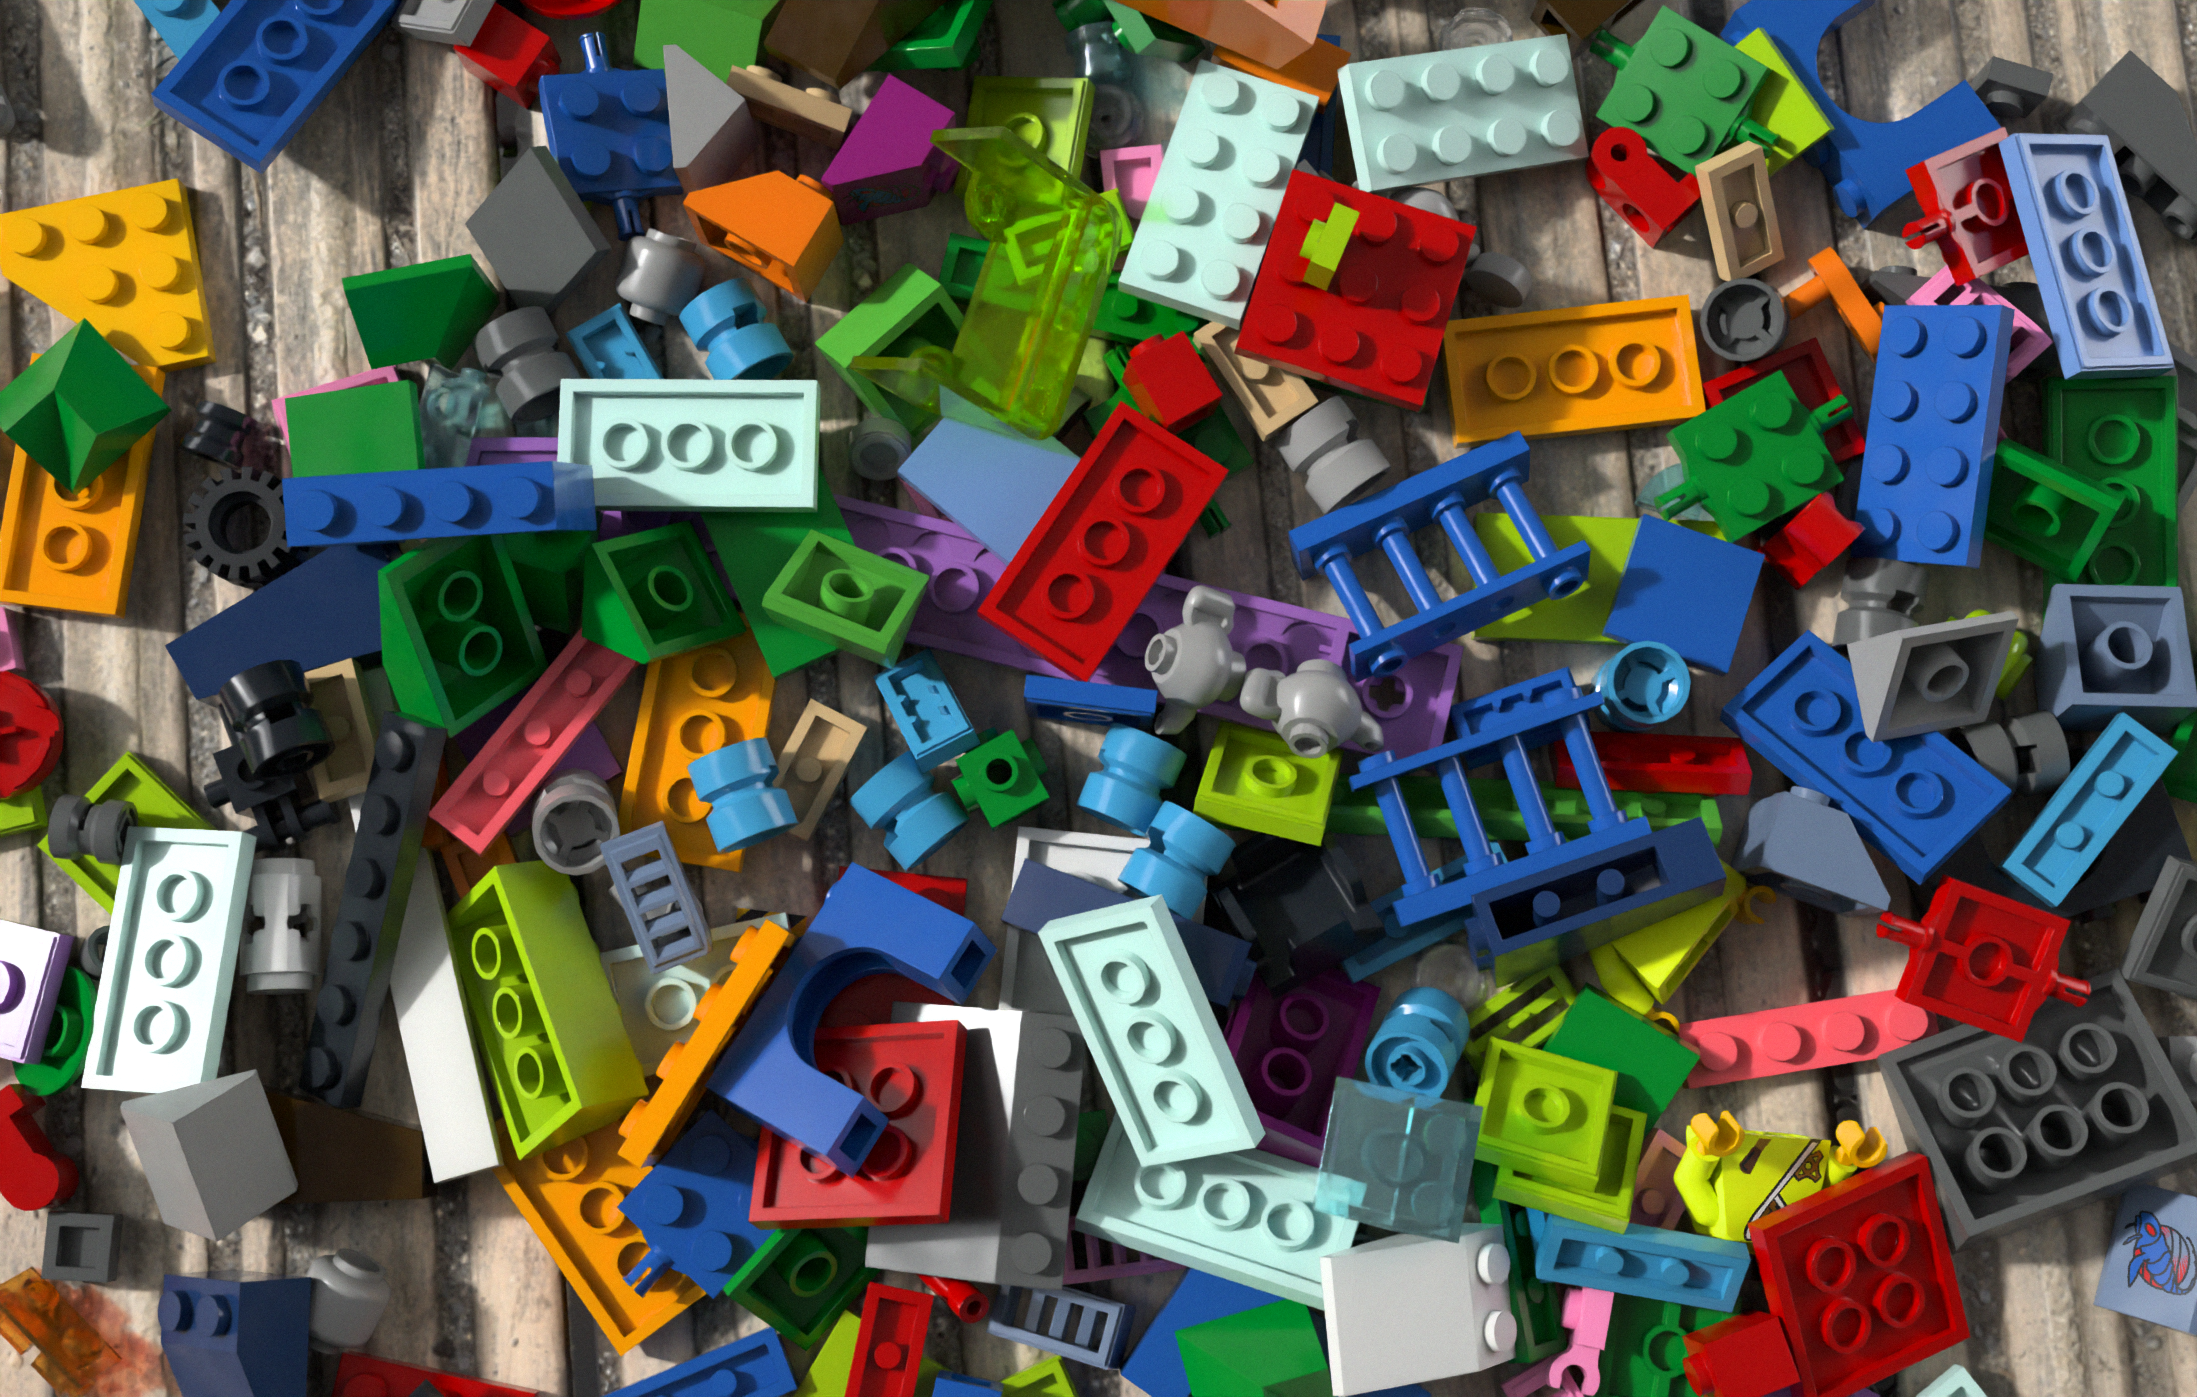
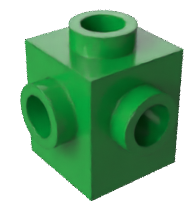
M992 727L977 734L981 744L966 751L965 755L955 759L961 775L951 780L955 790L969 814L979 808L981 809L992 832L1049 803L1050 797L1039 778L1040 775L1048 772V768L1033 740L1029 737L1019 742L1013 729L999 735L996 728ZM996 767H1004L1011 772L1012 776L1008 782L998 785L988 779V774Z

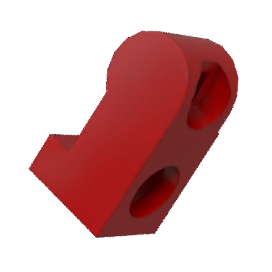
M1621 126L1609 128L1600 134L1586 160V180L1602 199L1653 249L1697 208L1702 200L1698 180L1689 172L1677 183L1652 157L1650 158L1647 155L1646 143L1640 134L1630 128Z
M1827 491L1823 495L1820 493L1802 506L1757 552L1765 554L1764 559L1796 590H1799L1818 571L1825 568L1862 533L1865 527L1860 522L1852 521L1843 515L1836 507L1833 495Z
M9 1084L0 1090V1192L13 1207L23 1211L58 1207L66 1203L75 1194L79 1184V1172L75 1162L68 1155L54 1151L53 1146L32 1116V1114L47 1105L43 1098L29 1093L23 1088L22 1084Z

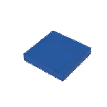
M1643 514L1639 518L1601 636L1628 645L1647 640L1664 643L1678 652L1686 665L1723 677L1728 674L1765 554Z
M1026 675L1023 698L1025 713L1028 714V717L1110 727L1112 723H1119L1140 731H1148L1152 727L1158 690Z

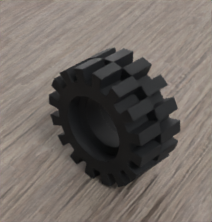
M242 466V473H238L230 467L220 471L222 480L217 482L209 476L201 483L207 489V492L202 497L194 492L192 493L188 502L195 506L196 509L194 514L184 513L183 524L191 528V533L184 534L186 545L196 551L192 556L199 564L208 568L209 572L237 586L244 587V584H248L254 588H261L266 586L265 580L270 579L274 581L284 575L282 571L287 567L294 569L302 564L301 561L296 559L299 550L308 553L310 547H287L282 481L265 470L261 473L254 467ZM246 505L262 506L268 512L271 520V529L267 539L259 547L252 550L241 551L234 549L226 536V525L230 516L237 509Z

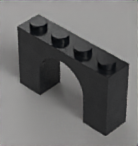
M2095 742L2069 750L2070 773ZM2160 775L2058 907H2049L2027 889L2006 878L1990 860L1979 831L1970 837L1921 886L1904 873L1921 919L1928 912L1942 874L2064 918L2077 914L2080 924H2085L2119 913L2115 901L2137 895L2140 904L2147 903L2168 855L2193 861Z

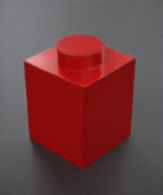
M494 2L471 46L454 45L453 47L466 71L525 109L530 107L537 95L539 96L537 85L541 75H558L560 72L559 64L562 62L549 36Z
M1184 331L1166 340L1162 334L1154 335L1130 351L1129 355L1132 359L1128 360L1122 381L1145 417L1173 435H1177L1215 413L1223 394Z
M1752 1309L1682 1336L1689 1355L1683 1358L1684 1371L1690 1386L1699 1397H1762L1801 1381L1778 1316Z

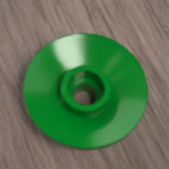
M66 966L40 1064H24L12 1061L17 1080L26 1091L33 1095L54 1096L62 1093L77 1080L85 1068L88 1047L93 1034L97 993L90 977L77 967Z

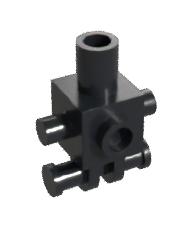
M222 703L217 706L232 746L213 753L222 778L204 785V792L214 809L231 802L235 814L256 820V826L242 831L257 837L254 854L266 849L275 854L286 849V839L294 837L297 842L302 843L312 838V830L329 823L335 825L341 822V815L335 801L328 803L319 799L305 806L302 805L301 800L315 795L306 771L278 781L262 782L255 780L239 745L244 734L233 730ZM279 809L282 810L284 815L280 818L277 817L275 812Z

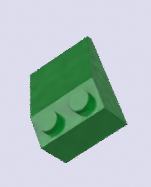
M502 535L429 538L378 570L382 661L402 712L447 728V738H452L541 677L549 668Z

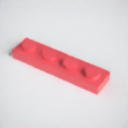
M581 628L431 809L428 817L482 858L640 663L582 637Z
M1897 989L1680 1023L1679 1032L1673 1031V1033L1699 1048L1701 1055L1683 1082V1089H1693L1877 1059L1883 1053L1938 1034L1939 1028L1936 1013L1903 1002L1894 996Z

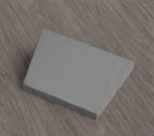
M676 44L663 45L673 166L687 197L689 192L725 184L757 148L760 141L746 100Z
M2012 611L1897 630L1847 644L1867 737L1873 743L1986 722L2019 618Z
M256 1069L124 1101L120 1107L160 1214L166 1225L219 1241L297 1190L298 1182Z

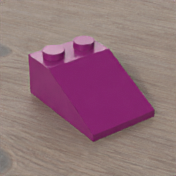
M1330 968L1273 1000L1255 970L1244 999H1239L1235 1003L1223 1036L1266 1133L1256 1146V1149L1319 1168L1329 1156L1381 991L1380 987L1363 980L1352 985L1346 973Z

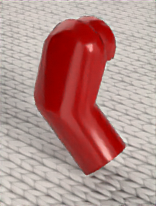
M916 1274L963 1322L969 1324L976 1323L987 1314L989 1309L988 1298L971 1281Z

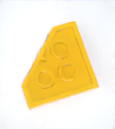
M178 178L0 214V266L2 275L76 324L83 318H86L115 349L141 366L157 367L164 373L217 363L186 186Z

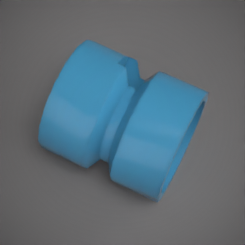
M748 278L731 279L710 288L692 300L679 316L697 351L710 353L705 364L714 380H772L786 369L794 358L776 324L763 322L768 311Z
M1648 640L1632 643L1602 664L1591 679L1589 694L1601 691L1605 702L1598 710L1593 712L1603 725L1614 732L1644 733L1681 711L1689 697L1691 680L1688 667L1678 652L1664 643Z
M1112 723L1098 754L1104 769L1103 771L1090 772L1076 807L1117 828L1148 838L1146 831L1164 803L1159 793L1161 789L1174 787L1187 755L1173 745L1143 731L1123 724Z
M765 737L729 745L700 757L688 765L687 769L699 801L712 804L713 810L706 818L718 853H730L762 843L795 828L799 824L787 791L773 786L772 782L780 772L768 740Z
M911 750L900 755L882 768L849 800L850 805L872 831L884 829L887 833L883 843L884 846L906 872L913 870L931 857L970 821V818L947 791L935 793L932 789L935 776L930 770L922 773Z
M1164 801L1146 831L1151 842L1150 845L1145 848L1135 849L1117 880L1142 898L1162 894L1170 913L1191 920L1208 892L1203 882L1204 878L1219 874L1236 843L1225 833L1197 815L1172 802Z
M1414 987L1397 996L1387 1011L1381 1027L1370 1043L1365 1058L1368 1079L1380 1094L1392 1102L1405 1106H1422L1438 1099L1446 1089L1455 1070V1065L1459 1061L1469 1038L1470 1024L1468 1016L1460 1003L1446 992L1431 987Z

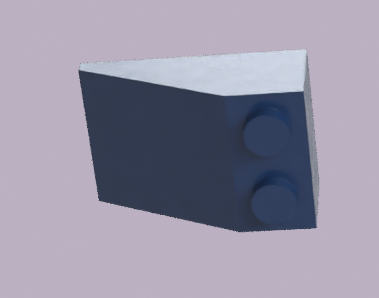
M243 1270L164 1274L163 1295L158 1304L161 1345L182 1396L306 1397L311 1277Z

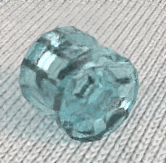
M1114 22L1087 24L1071 31L1064 38L1066 54L1074 59L1076 67L1074 69L1075 75L1072 78H1089L1096 87L1095 94L1120 88L1129 83L1133 78L1132 66L1124 62L1123 45L1113 32L1112 23Z

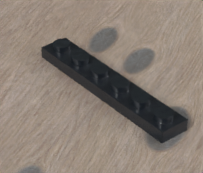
M384 711L298 1085L304 1091L339 1109L358 1108L361 1106L448 729L406 712Z

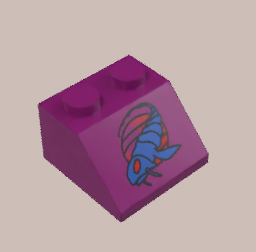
M889 74L821 178L822 185L832 194L830 200L834 202L840 225H849L927 207L938 190L945 194L954 184L956 176L963 165V161L958 159L960 157V139H958L955 112Z

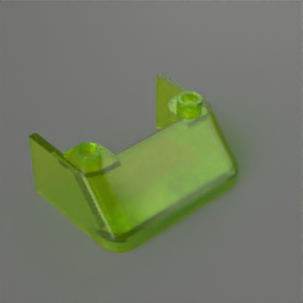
M1005 126L933 130L929 142L973 171L965 194L966 215L971 226L991 241L953 352L939 346H923L915 350L909 358L853 356L849 368L921 410L1016 439L1045 440L1053 435L1060 425L1122 241L1123 228L1120 215L1112 203Z

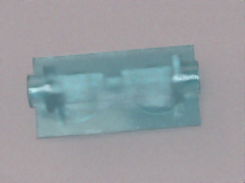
M435 363L430 364L419 405L426 469L464 467L466 465L483 397H488L490 388L485 385L487 377L485 373L471 368H462L461 374H458Z

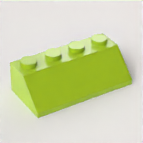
M543 860L495 865L447 913V918L473 1031L520 1161L537 1156L617 1121L631 1110L639 1099L647 1097L649 1091L645 1083L642 1064L635 1056L623 1024L621 1007L613 997L601 964L599 948L595 941L592 940L579 905L578 891L571 882L569 875L559 873L546 865Z

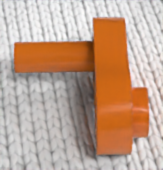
M1828 246L1807 260L1814 278L1784 296L1789 305L1792 316L1791 321L1828 298L1863 352L1872 363L1876 364L1885 304L1880 301L1873 307L1871 306L1841 258Z

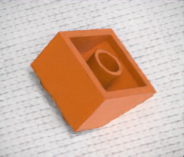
M777 170L689 192L683 202L700 243L805 303L809 300L844 243L835 205L830 200L832 194L822 184L805 175L800 174L794 180Z

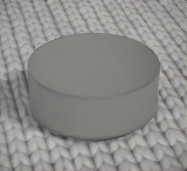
M1496 252L1479 254L1466 276L1468 285L1476 294L1495 305L1505 308L1520 307L1533 284L1529 272L1523 265L1511 257Z
M882 417L866 419L858 423L849 434V464L856 473L864 478L876 481L893 479L898 476L897 470L911 455V438L908 431L903 425L892 419Z

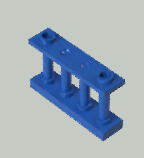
M1519 430L1288 531L1292 562L1302 581L1317 574L1327 575L1361 638L1349 644L1351 673L1357 683L1371 676L1376 678L1390 676L1402 669L1411 658L1548 597L1551 600L1567 597L1579 589L1584 581L1588 580L1591 550L1586 541H1580L1559 551L1521 487L1523 483L1529 481L1531 449ZM1489 498L1500 500L1535 562L1502 577L1464 513L1467 508ZM1433 523L1443 526L1477 585V588L1446 602H1443L1407 539L1410 533ZM1374 549L1385 550L1419 611V614L1387 628H1384L1349 564L1352 559Z
M1580 686L1572 687L1543 698L1546 709L1400 760H1397L1395 751L1390 750L1357 762L1361 773L1350 776L1348 781L1352 793L1373 787L1407 883L1401 885L1405 898L1391 903L1400 928L1472 904L1471 895L1652 833L1646 816L1629 821L1625 809L1618 811L1583 714L1598 710L1605 703L1601 691L1583 696ZM1557 723L1559 724L1593 820L1587 822L1591 834L1570 842H1566L1563 831H1555L1521 737L1522 735ZM1493 745H1497L1531 840L1525 843L1529 856L1505 864L1500 852L1493 853L1459 758ZM1435 766L1468 859V863L1463 864L1467 877L1444 885L1441 884L1438 873L1431 875L1397 779Z

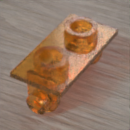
M33 1266L0 1284V1334L20 1355L28 1352L34 1345L41 1351L31 1363V1366L49 1383L58 1397L66 1395L68 1397H84L95 1386L96 1383L93 1379L123 1359L103 1339L102 1335L91 1327L58 1293L50 1282L41 1279V1274Z

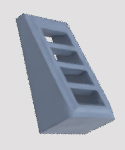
M663 820L600 844L601 852L651 974H657L702 957L713 950L711 931ZM658 849L662 859L627 871L624 862ZM666 875L669 876L671 882L639 895L635 890L637 886ZM675 901L679 902L681 908L650 920L646 915V912ZM684 928V929L679 930V931H677V932L671 933V932L676 931V930H678V929Z
M999 1284L986 1333L1105 1370H1119L1135 1317L1136 1306L1067 1285H1063L1062 1290ZM1025 1288L1032 1290L1033 1295L1024 1327L1020 1328L1013 1326L1022 1290ZM1052 1296L1058 1298L1049 1334L1045 1335L1039 1333L1048 1298ZM1078 1304L1084 1306L1075 1342L1072 1343L1065 1341L1074 1306ZM1100 1313H1108L1099 1350L1093 1349L1091 1346Z

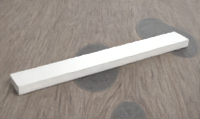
M384 666L363 672L378 735L384 711L400 712L398 701ZM366 792L348 797L356 833ZM421 846L389 983L434 1183H444L504 1166V1161L433 852Z

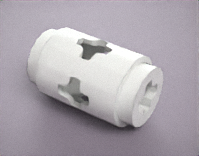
M299 858L253 860L240 935V977L246 978V993L287 995L313 992L314 977L321 975V877L315 875V861ZM255 916L261 917L265 924L264 929L254 932V936H251L248 933V923L254 922ZM307 917H310L314 926L313 931L307 933L306 939L301 937L299 930L293 929L294 924L306 922Z

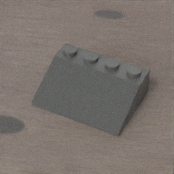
M2118 968L2086 979L2091 985L2090 995L2066 988V990L2088 999L2086 1004L2080 1008L2047 996V999L2034 1012L2022 1043L1969 1024H1963L1883 1053L1877 1057V1062L1907 1150L1927 1156L1948 1246L1952 1255L2193 1167L2197 1163V1112Z
M893 1001L890 1024L959 1020L967 1028L949 1223L869 1226L865 1267L992 1284L1062 1290L1086 1044L1075 1016Z

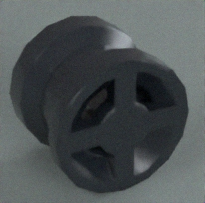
M196 399L194 408L198 416L192 430L182 435L178 447L212 463L240 470L244 460V455L241 451L245 437L250 435L251 430L254 431L258 422L226 406L204 399Z

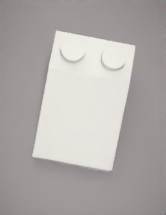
M1435 1222L1319 1257L1333 1396L1345 1397L1479 1372L1516 1358L1515 1341L1517 1325L1511 1311L1508 1281L1510 1257L1505 1247L1503 1224Z

